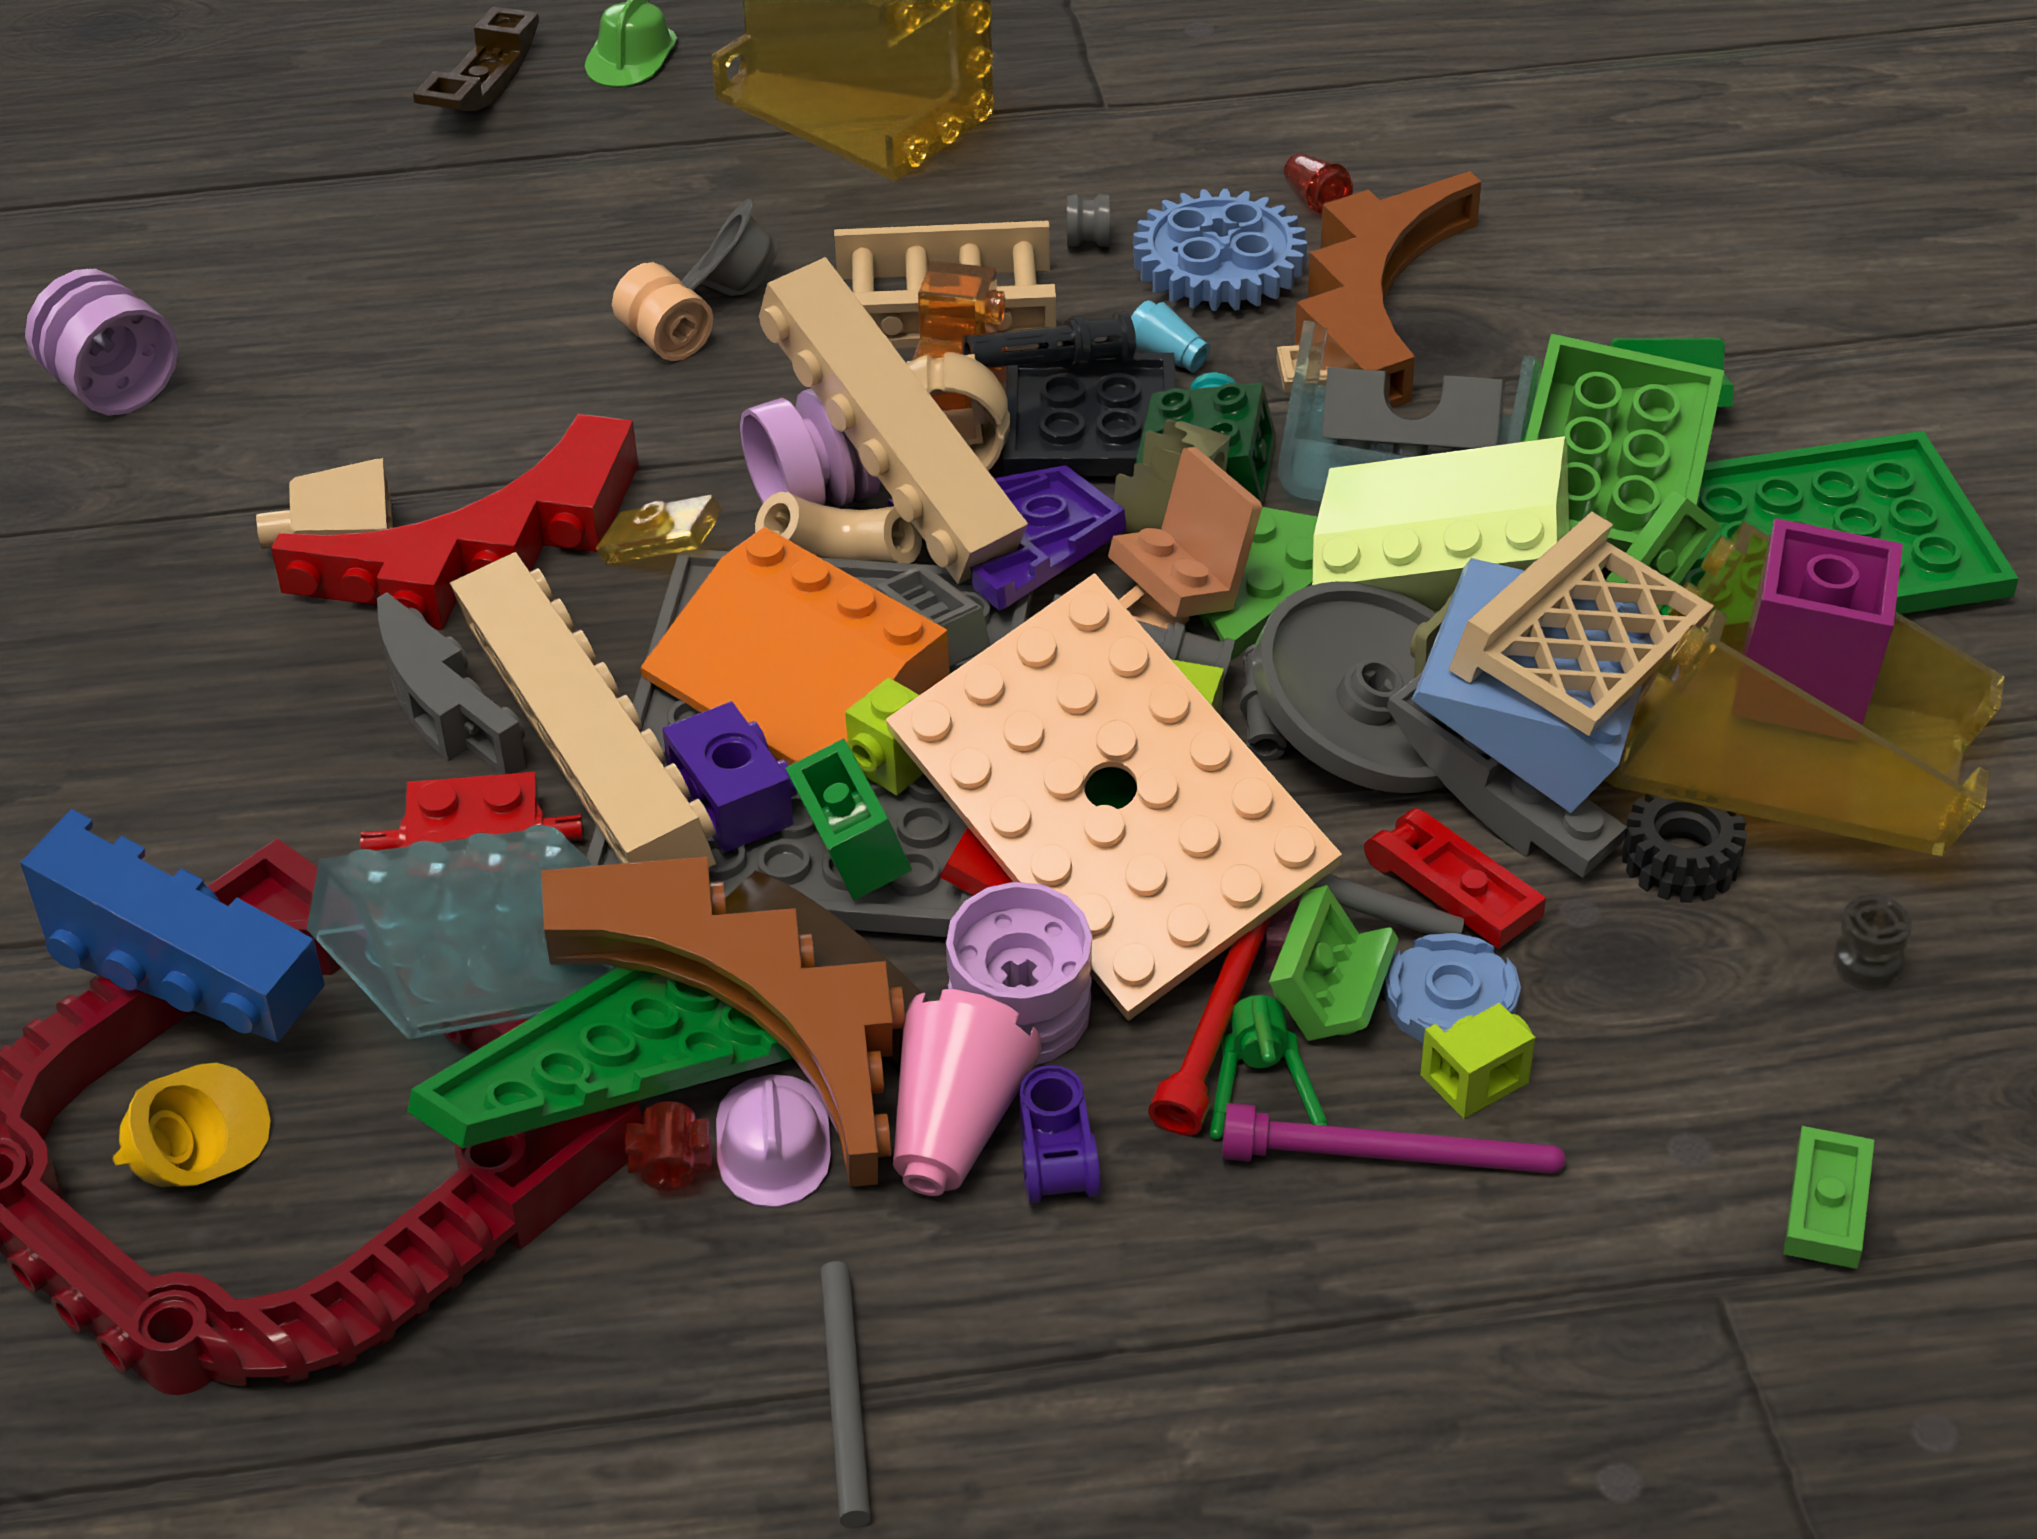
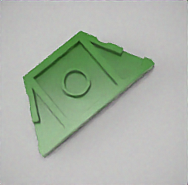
M1262 507L1234 609L1198 615L1205 627L1212 625L1220 638V642L1226 637L1235 640L1230 661L1257 641L1270 614L1280 602L1294 592L1312 585L1313 535L1317 516Z

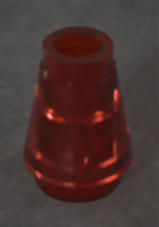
M1296 153L1287 160L1284 166L1285 178L1315 212L1322 213L1323 204L1353 194V182L1350 174L1340 164L1315 158L1304 153Z

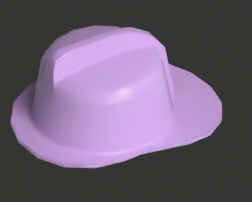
M770 1074L746 1080L732 1088L720 1102L716 1117L717 1161L723 1183L737 1198L754 1206L779 1208L799 1203L817 1191L828 1174L831 1151L828 1112L816 1088L810 1083L793 1076Z

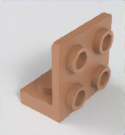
M1184 448L1181 453L1161 530L1145 528L1139 533L1113 536L1108 557L1175 618L1233 610L1259 522L1262 504L1198 448Z

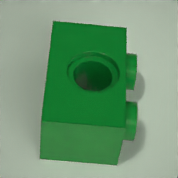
M844 738L786 767L853 901L913 871L887 815Z

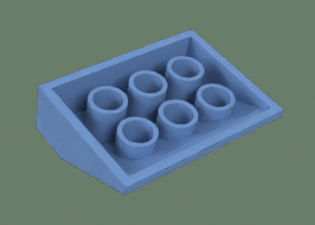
M1471 558L1462 570L1412 701L1572 813L1619 765L1642 685L1588 736L1485 671L1471 683L1449 671L1448 669L1468 620L1525 571ZM1572 599L1576 610L1599 611L1594 600ZM1614 602L1618 612L1641 614L1638 605L1635 603ZM1541 627L1545 638L1569 639L1565 628ZM1584 630L1588 641L1612 642L1608 631ZM1627 632L1631 643L1654 645L1649 633ZM1507 656L1524 668H1538L1534 657ZM1553 658L1557 670L1582 671L1577 659ZM1596 661L1600 672L1624 673L1620 662ZM1565 690L1566 694L1590 709L1595 705L1590 691Z

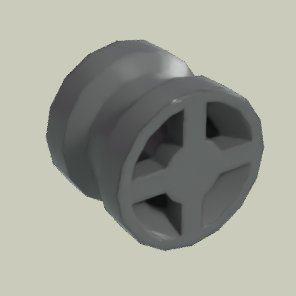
M1067 194V247H1079L1083 242H1094L1098 247H1110V194H1098L1094 199H1082L1079 194Z

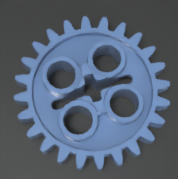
M1201 189L1200 198L1197 199L1181 193L1179 204L1163 200L1162 211L1149 209L1147 211V220H1139L1137 222V232L1133 234L1135 270H1141L1142 282L1153 281L1154 293L1169 290V301L1175 302L1184 296L1188 297L1190 308H1195L1201 301H1209L1212 311H1217L1221 302H1228L1234 310H1239L1241 300L1246 299L1255 306H1260L1262 294L1278 299L1280 287L1292 289L1294 287V278H1301L1303 276V265H1306L1307 257L1305 228L1298 227L1297 215L1286 216V206L1280 205L1269 208L1268 197H1263L1255 202L1249 201L1250 194L1248 191H1244L1238 198L1230 197L1228 189H1223L1219 197H1212L1206 189Z

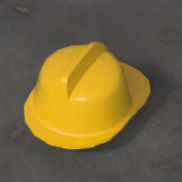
M220 1063L200 1064L152 1080L136 1091L129 1109L120 1124V1149L112 1158L115 1166L128 1164L132 1172L144 1182L157 1187L197 1186L239 1170L258 1158L268 1141L271 1119L266 1099L253 1080L237 1068Z

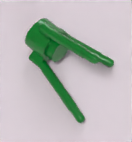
M1265 995L1249 996L1240 1000L1234 1005L1231 1017L1232 1033L1224 1036L1221 1041L1223 1058L1212 1112L1211 1138L1219 1140L1223 1137L1226 1104L1230 1103L1237 1062L1240 1059H1243L1251 1067L1267 1068L1277 1064L1281 1058H1284L1311 1124L1328 1126V1121L1299 1054L1297 1036L1287 1031L1285 1011L1282 1004L1273 997Z

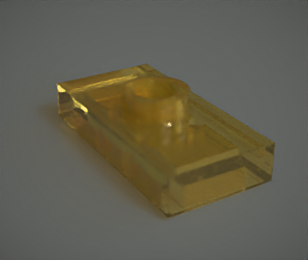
M713 494L665 504L662 501H654L639 509L620 512L596 549L606 564L696 549L701 546L718 520L722 509Z

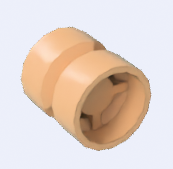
M650 262L632 268L620 279L613 293L612 308L616 318L663 359L679 361L690 357L705 344L712 331L714 318L711 307L693 290L686 288L663 265Z

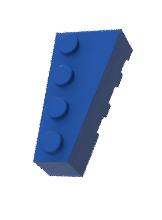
M72 808L20 862L46 940V948L51 958H54L58 963L67 968H81L110 979L114 984L125 990L137 989L166 1000L170 1005L181 1011H195L222 1021L237 1032L244 1034L251 1032L275 1042L280 1041L325 986L313 938L238 898L229 907L226 906L204 884V879L183 868H180L174 876H171L143 861L145 848L121 835L112 844L89 832L93 828V820Z

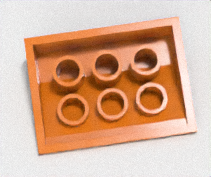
M763 527L719 560L641 665L640 669L643 678L701 713L732 701L748 723L751 721L758 723L764 733L768 750L772 756L778 760H785L790 766L843 738L847 742L845 711L888 677L921 695L950 675L948 630L770 529Z

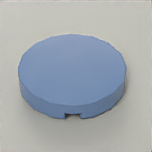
M1458 933L1429 934L1414 940L1413 948L1405 950L1401 955L1400 949L1392 957L1384 979L1383 995L1387 1013L1401 1031L1424 1043L1426 1028L1437 1024L1446 1032L1459 1019L1468 1015L1475 1016L1497 1003H1501L1511 1014H1516L1521 992L1517 969L1508 958H1506L1505 963L1501 957L1494 954V946L1480 938Z

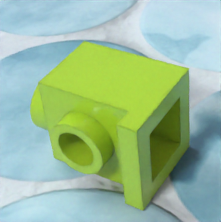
M1497 1003L1475 1016L1468 1015L1459 1019L1446 1032L1437 1024H1434L1425 1029L1420 1075L1465 1119L1529 1083L1535 1036L1520 1016L1511 1014L1501 1003Z

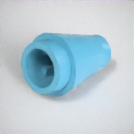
M1150 300L1145 301L1131 316L1135 328L1136 351L1142 353H1174L1175 365L1185 368L1190 372L1197 371L1207 359L1210 352V344L1202 340L1164 302L1155 304Z

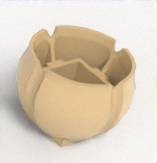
M946 352L943 358L934 359L930 354H927L913 361H907L909 368L930 395L959 393L971 398L972 408L943 412L989 471L998 460L1010 431L1008 399L994 373L982 363L976 361L975 354L962 355Z

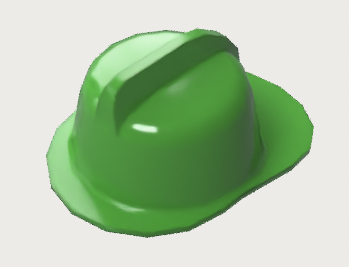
M628 0L627 2L618 3L607 8L600 20L598 39L585 62L587 76L596 84L609 88L634 86L652 78L662 67L677 42V36L674 31L667 27L665 17L660 8L650 4L648 0Z

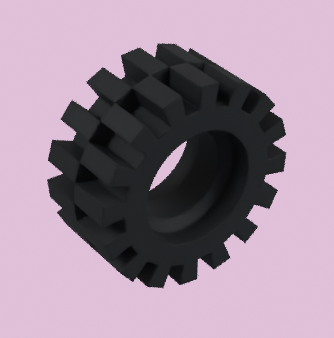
M1673 783L1665 784L1663 795L1654 787L1646 791L1644 800L1638 797L1634 801L1632 810L1628 814L1627 829L1622 849V863H1627L1626 873L1631 879L1640 876L1638 884L1640 888L1648 892L1656 885L1659 887L1657 897L1669 900L1671 892L1680 893L1681 903H1692L1693 894L1696 892L1699 893L1703 901L1714 898L1715 889L1723 894L1730 889L1732 880L1736 882L1747 837V831H1745L1746 821L1743 815L1735 816L1737 806L1731 800L1719 805L1721 793L1710 789L1706 797L1698 795L1699 785L1688 784L1686 793L1679 792L1677 784ZM1682 837L1694 840L1704 847L1697 849L1681 848L1668 843L1664 839Z

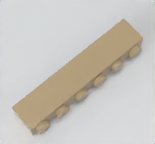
M824 257L767 283L759 313L763 332L771 342L779 344L791 360L799 381L804 386L811 387L823 403L831 424L838 431H844L856 447L866 471L872 476H877L891 494L899 515L905 521L911 522L926 541L928 552L934 562L942 568L945 567L955 582L960 584L971 578L970 567L1016 551L1028 523L828 259Z

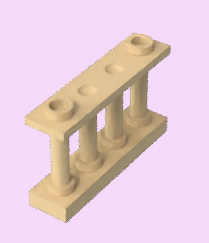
M1049 221L834 230L837 273L843 280L852 279L853 294L894 348L962 346L964 335L974 336L1022 329L1056 327L1055 284L1037 285L1036 282L1037 271H1050ZM1014 272L1015 286L983 287L982 274ZM960 275L961 288L928 289V276ZM906 277L907 290L874 292V278Z

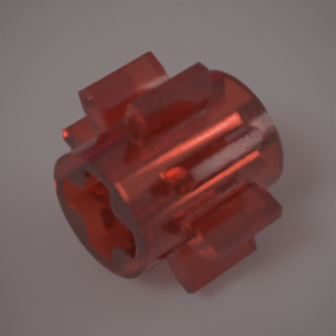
M660 1102L646 1108L642 1124H626L625 1153L628 1154V1172L630 1174L641 1172V1178L644 1183L657 1190L674 1191L688 1186L695 1177V1168L702 1170L711 1168L712 1140L709 1139V1120L707 1118L696 1120L693 1110L678 1102Z

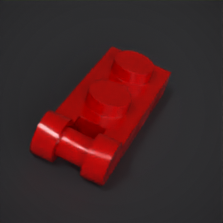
M1413 808L1398 818L1395 823L1396 828L1391 832L1381 830L1364 843V853L1376 870L1381 873L1392 871L1448 913L1464 918L1466 926L1498 949L1544 916L1545 896L1419 808Z

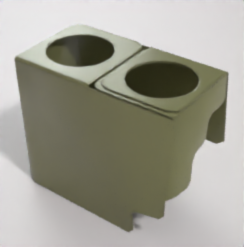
M1172 420L1165 421L1163 434L1152 431L1146 432L1142 463L1134 465V476L1129 477L1123 474L1116 476L1114 502L1125 509L1127 529L1119 535L1139 533L1145 528L1161 530L1182 450L1184 448L1196 447L1226 472L1230 436L1183 421L1175 422Z

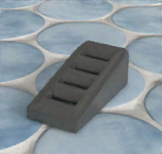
M921 564L873 587L948 630L949 666L988 648L990 640L982 607L925 565Z

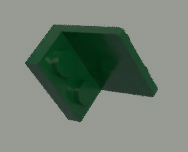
M1263 382L1250 384L1228 383L1219 387L1188 390L1175 388L1152 394L1136 463H1142L1145 433L1152 431L1163 434L1166 420L1183 421L1230 436L1226 473L1257 498L1263 507L1276 441V432Z

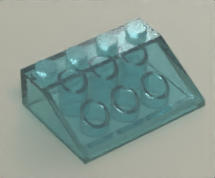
M534 825L524 831L495 835L476 833L466 839L437 843L418 841L408 847L379 851L359 849L352 851L349 855L319 859L306 929L408 1040L534 1017L617 968L616 966L605 964L550 965L544 933L541 870L591 866L589 860L554 826Z

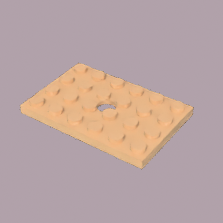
M1095 573L886 719L888 731L1013 882L1043 884L1067 895L1084 912L1092 934L1090 975L1128 1021L1229 948L1240 937L1256 928L1341 865L1342 854ZM1106 767H1117L1127 771L1132 775L1137 784L1135 797L1128 805L1120 809L1109 805H1093L1085 794L1086 782L1093 773Z

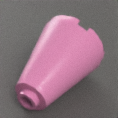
M957 989L942 990L939 1001L923 1003L925 992L916 995L909 1004L905 1014L893 1166L903 1177V1183L909 1189L927 1196H939L944 1191L954 1190L961 1186L1019 1092L1021 1082L1035 1066L1042 1048L1040 1033L1033 1026L1029 1036L1017 1026L1016 1023L1020 1013L1010 1006L984 995Z

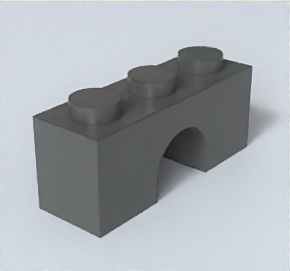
M1327 367L1322 437L1336 440L1335 451L1370 453L1371 442L1393 444V455L1416 457L1427 455L1428 447L1451 448V452L1497 446L1501 443L1506 382L1503 379L1444 375L1442 397L1437 408L1427 417L1418 420H1407L1401 418L1394 411L1390 403L1391 374L1388 372Z

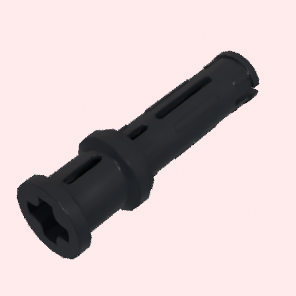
M1126 311L1116 312L1112 318L1085 321L1082 316H1072L1064 321L1063 326L1022 329L974 336L964 335L962 339V355L975 354L976 361L982 363L987 368L1066 360L1068 364L1075 367H1084L1088 365L1089 360L1115 357L1119 362H1129L1133 359L1136 349L1134 324L1129 313ZM1097 337H1107L1105 341H1094ZM1059 341L1062 343L1060 346L1057 345ZM1038 344L1037 348L1001 352L1002 347Z

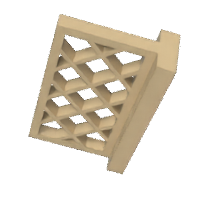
M1591 512L1468 620L1448 670L1469 683L1485 671L1590 736L1708 620L1714 606L1608 543L1606 540L1613 524ZM1605 567L1627 580L1628 583L1606 582L1601 570ZM1572 599L1594 600L1599 611L1576 610ZM1614 602L1637 603L1641 614L1618 612ZM1656 605H1668L1685 616L1660 615ZM1541 627L1565 628L1569 639L1545 638ZM1584 630L1608 631L1612 642L1588 641ZM1627 632L1649 633L1654 645L1631 643ZM1507 656L1534 657L1538 668H1524ZM1553 658L1577 659L1582 671L1557 670ZM1596 661L1620 662L1624 673L1600 672ZM1565 690L1590 691L1595 705L1590 709L1566 694Z

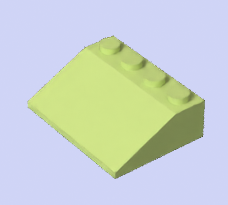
M1565 436L1330 468L1313 535L1312 585L1335 581L1356 582L1398 592L1423 604L1432 611L1438 612L1454 593L1462 570L1471 558L1526 570L1569 532L1568 463Z

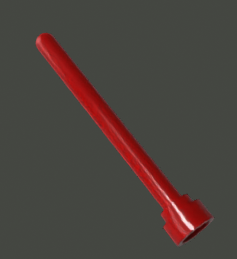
M1273 915L1231 945L1179 1072L1171 1074L1168 1079L1158 1084L1149 1105L1148 1114L1151 1120L1161 1129L1183 1136H1192L1201 1130L1210 1108V1100L1207 1096L1208 1088L1205 1080L1232 1017L1234 1005L1239 1000Z

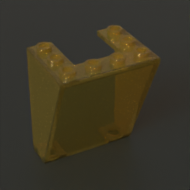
M743 0L745 34L711 55L715 98L893 181L898 180L994 114L991 0ZM740 55V68L737 74L729 80L727 75L729 65L736 56Z
M1745 521L1742 522L1730 540L1721 535L1703 560L1701 568L1707 572L1697 586L1690 582H1686L1683 588L1712 604L1714 607L1711 614L1700 628L1692 624L1686 630L1672 655L1642 684L1619 765L1604 781L1622 789L1943 857L1985 807L1990 772L1978 766L1963 785L1959 784L1958 780L1963 752L2000 709L2005 677L1895 611L1894 627L1863 725H1860L1742 654L1770 536ZM1672 607L1668 610V614L1671 616H1685Z

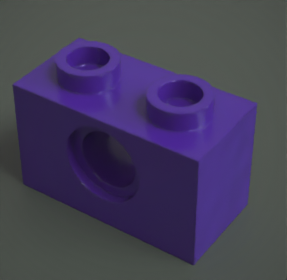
M732 701L662 728L666 764L668 766L674 763L680 771L691 795V798L687 799V801L690 803L699 799L704 805L716 831V834L712 837L723 853L794 825L791 797L797 795V790L786 770V767L789 765L783 759L775 760L768 750L766 738L758 723L755 721L748 723Z

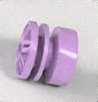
M98 269L74 270L55 279L37 296L27 315L25 339L30 355L58 382L64 384L74 396L93 411L108 416L129 414L149 404L166 387L175 370L179 347L175 331L171 325L145 301L138 299L117 278Z
M811 388L798 394L795 407L790 401L779 398L748 408L742 412L740 432L743 452L752 482L762 504L775 493L789 492L823 506L826 497L829 503L839 508L852 502L853 497L860 501L879 492L881 481L877 476H872L866 471L860 460L858 450L844 431H838L831 424L825 406Z
M1023 882L987 887L966 900L950 920L946 941L947 971L949 975L948 989L984 995L1010 1006L1020 1013L1016 1023L1017 1026L1029 1036L1033 1026L1040 1033L1042 1048L1035 1065L1055 1060L1077 1044L1088 1028L1092 983L1090 975L1092 934L1084 912L1067 895L1043 884Z

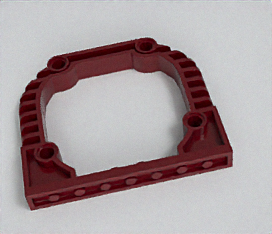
M279 838L274 839L207 886L214 892L219 901L228 907L238 898L313 938L322 975H333L353 960L388 986L405 1008L411 1011L418 1009L436 1022L442 1034L454 1044L458 1045L463 1042L473 1051H477L527 1021ZM97 975L90 980L89 990L79 997L73 995L66 996L56 1004L57 1012L44 1021L34 1018L24 1026V1035L11 1047L3 1045L0 1049V1253L7 1258L11 1271L28 1291L35 1293L42 1289L51 1297L55 1310L73 1331L79 1333L86 1328L97 1337L96 1340L100 1350L118 1371L125 1373L132 1368L153 1388L164 1394L179 1396L193 1393L206 1386L211 1380L217 1383L242 1387L247 1385L246 1377H277L286 1383L307 1380L310 1371L328 1366L341 1369L355 1363L357 1355L374 1345L381 1347L395 1337V1330L409 1319L416 1320L429 1309V1303L442 1292L449 1293L463 1282V1275L476 1265L483 1266L496 1255V1249L504 1242L509 1240L520 1250L523 1249L645 1150L646 1142L640 1103L638 1101L466 1148H461L456 1144L454 1149L458 1170L341 1264L295 1289L248 1299H234L217 1283L200 1274L173 1272L152 1277L63 1200V1190L48 1147L44 1142L53 1119L87 1086L194 1012L181 1011L170 1005L166 1000L137 989L125 990L114 984L110 979Z

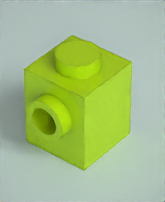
M888 677L845 711L847 743L865 777L893 794L898 795L924 773L888 731L886 719L919 695Z

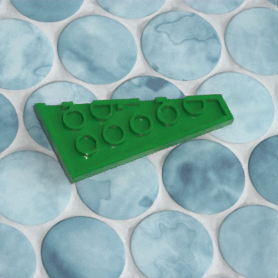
M617 967L412 1088L407 1112L461 1148H466L785 1061L793 1057L753 1019L710 993L657 973Z

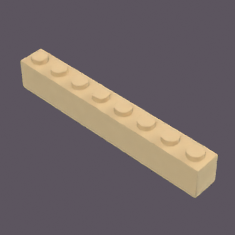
M514 552L450 582L468 628L620 863L707 856L708 868L715 865L716 862L707 838L715 835L716 831L704 805L699 799L690 803L687 801V799L691 798V795L677 766L674 763L666 767L663 766L666 763V758L654 733L650 728L642 732L639 731L643 729L636 709L626 694L616 698L620 695L608 667L604 662L596 664L597 659L587 637L581 629L575 632L574 624L567 609L559 598L554 600L550 587L540 569L537 568L529 572L518 554Z

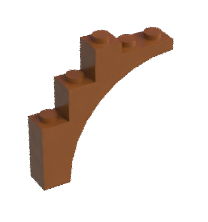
M1471 171L1382 200H1379L1368 189L1323 204L1321 249L1310 252L1309 298L1297 302L1295 345H1308L1312 349L1311 359L1321 370H1326L1327 366L1332 368L1386 371L1391 374L1389 398L1392 408L1411 402L1415 356L1395 332L1384 308L1383 300L1397 276L1419 255L1444 239L1477 226L1482 181Z
M707 856L541 870L544 933L550 965L605 964L657 973L704 990L749 1016L791 1054L819 1092L839 1136L849 1187L878 1184V1158L890 1157L891 1145L887 1114L874 1115L872 1094L884 1093L881 1057L892 1056V1030L903 1029L905 1025L902 987H888L886 961L815 967L812 934L798 935L796 908L726 914L724 882L710 883Z

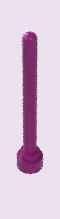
M1226 1104L1222 1160L1251 1162L1252 1155L1266 1156V1149L1549 1174L1561 1171L1566 1163L1563 1150L1555 1145L1269 1121V1113L1255 1112V1105Z

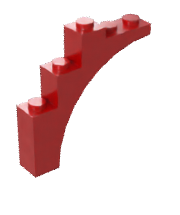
M578 414L561 441L535 467L503 489L462 509L420 523L375 532L337 535L279 533L271 550L281 593L377 605V598L388 593L408 609L415 608L431 627L443 630L457 602L450 584L452 581L514 552L518 554L530 572L543 546L600 552L639 466L633 420Z

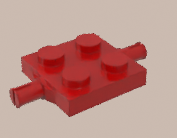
M535 772L407 782L406 813L399 829L361 831L360 846L363 859H367V857L401 855L404 863V884L407 897L413 898L537 888L538 862L545 850V843L584 841L582 814L543 818V812L538 805Z

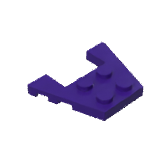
M1066 465L994 478L1028 525L1016 551L970 567L973 589L998 610L1010 606L1113 539V536L1127 530L1125 509ZM892 498L888 499L889 507L894 506Z

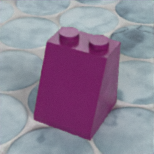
M1775 518L1739 663L1731 713L1858 739L1894 627L1903 544Z

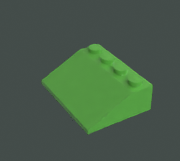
M1551 334L1525 442L1563 436L1566 438L1569 531L1589 513L1594 512L1613 524L1606 541L1626 553L1672 489L1697 505L1724 370Z

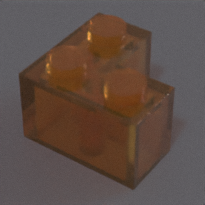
M930 261L918 292L920 341L912 361L927 354H930L934 359L943 358L946 352L962 354V339L964 335L974 336L998 333V325L1002 324L1005 312V292L997 291L995 267ZM1002 347L1001 352L1006 351V347ZM990 367L988 369L995 375L994 370H1002L1003 367ZM963 394L931 395L942 411L972 408L971 398Z

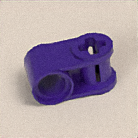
M1046 1065L1035 1068L1025 1076L1020 1086L1022 1165L1028 1204L1040 1203L1042 1196L1083 1191L1088 1198L1100 1197L1101 1186L1097 1146L1094 1134L1090 1132L1084 1090L1080 1078L1072 1070L1062 1066Z

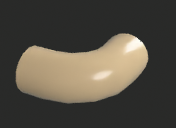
M778 492L771 495L762 504L755 522V533L766 527L819 558L910 564L916 560L922 546V536L911 522L905 521L899 515L895 506L868 510L839 509L807 501L789 492Z

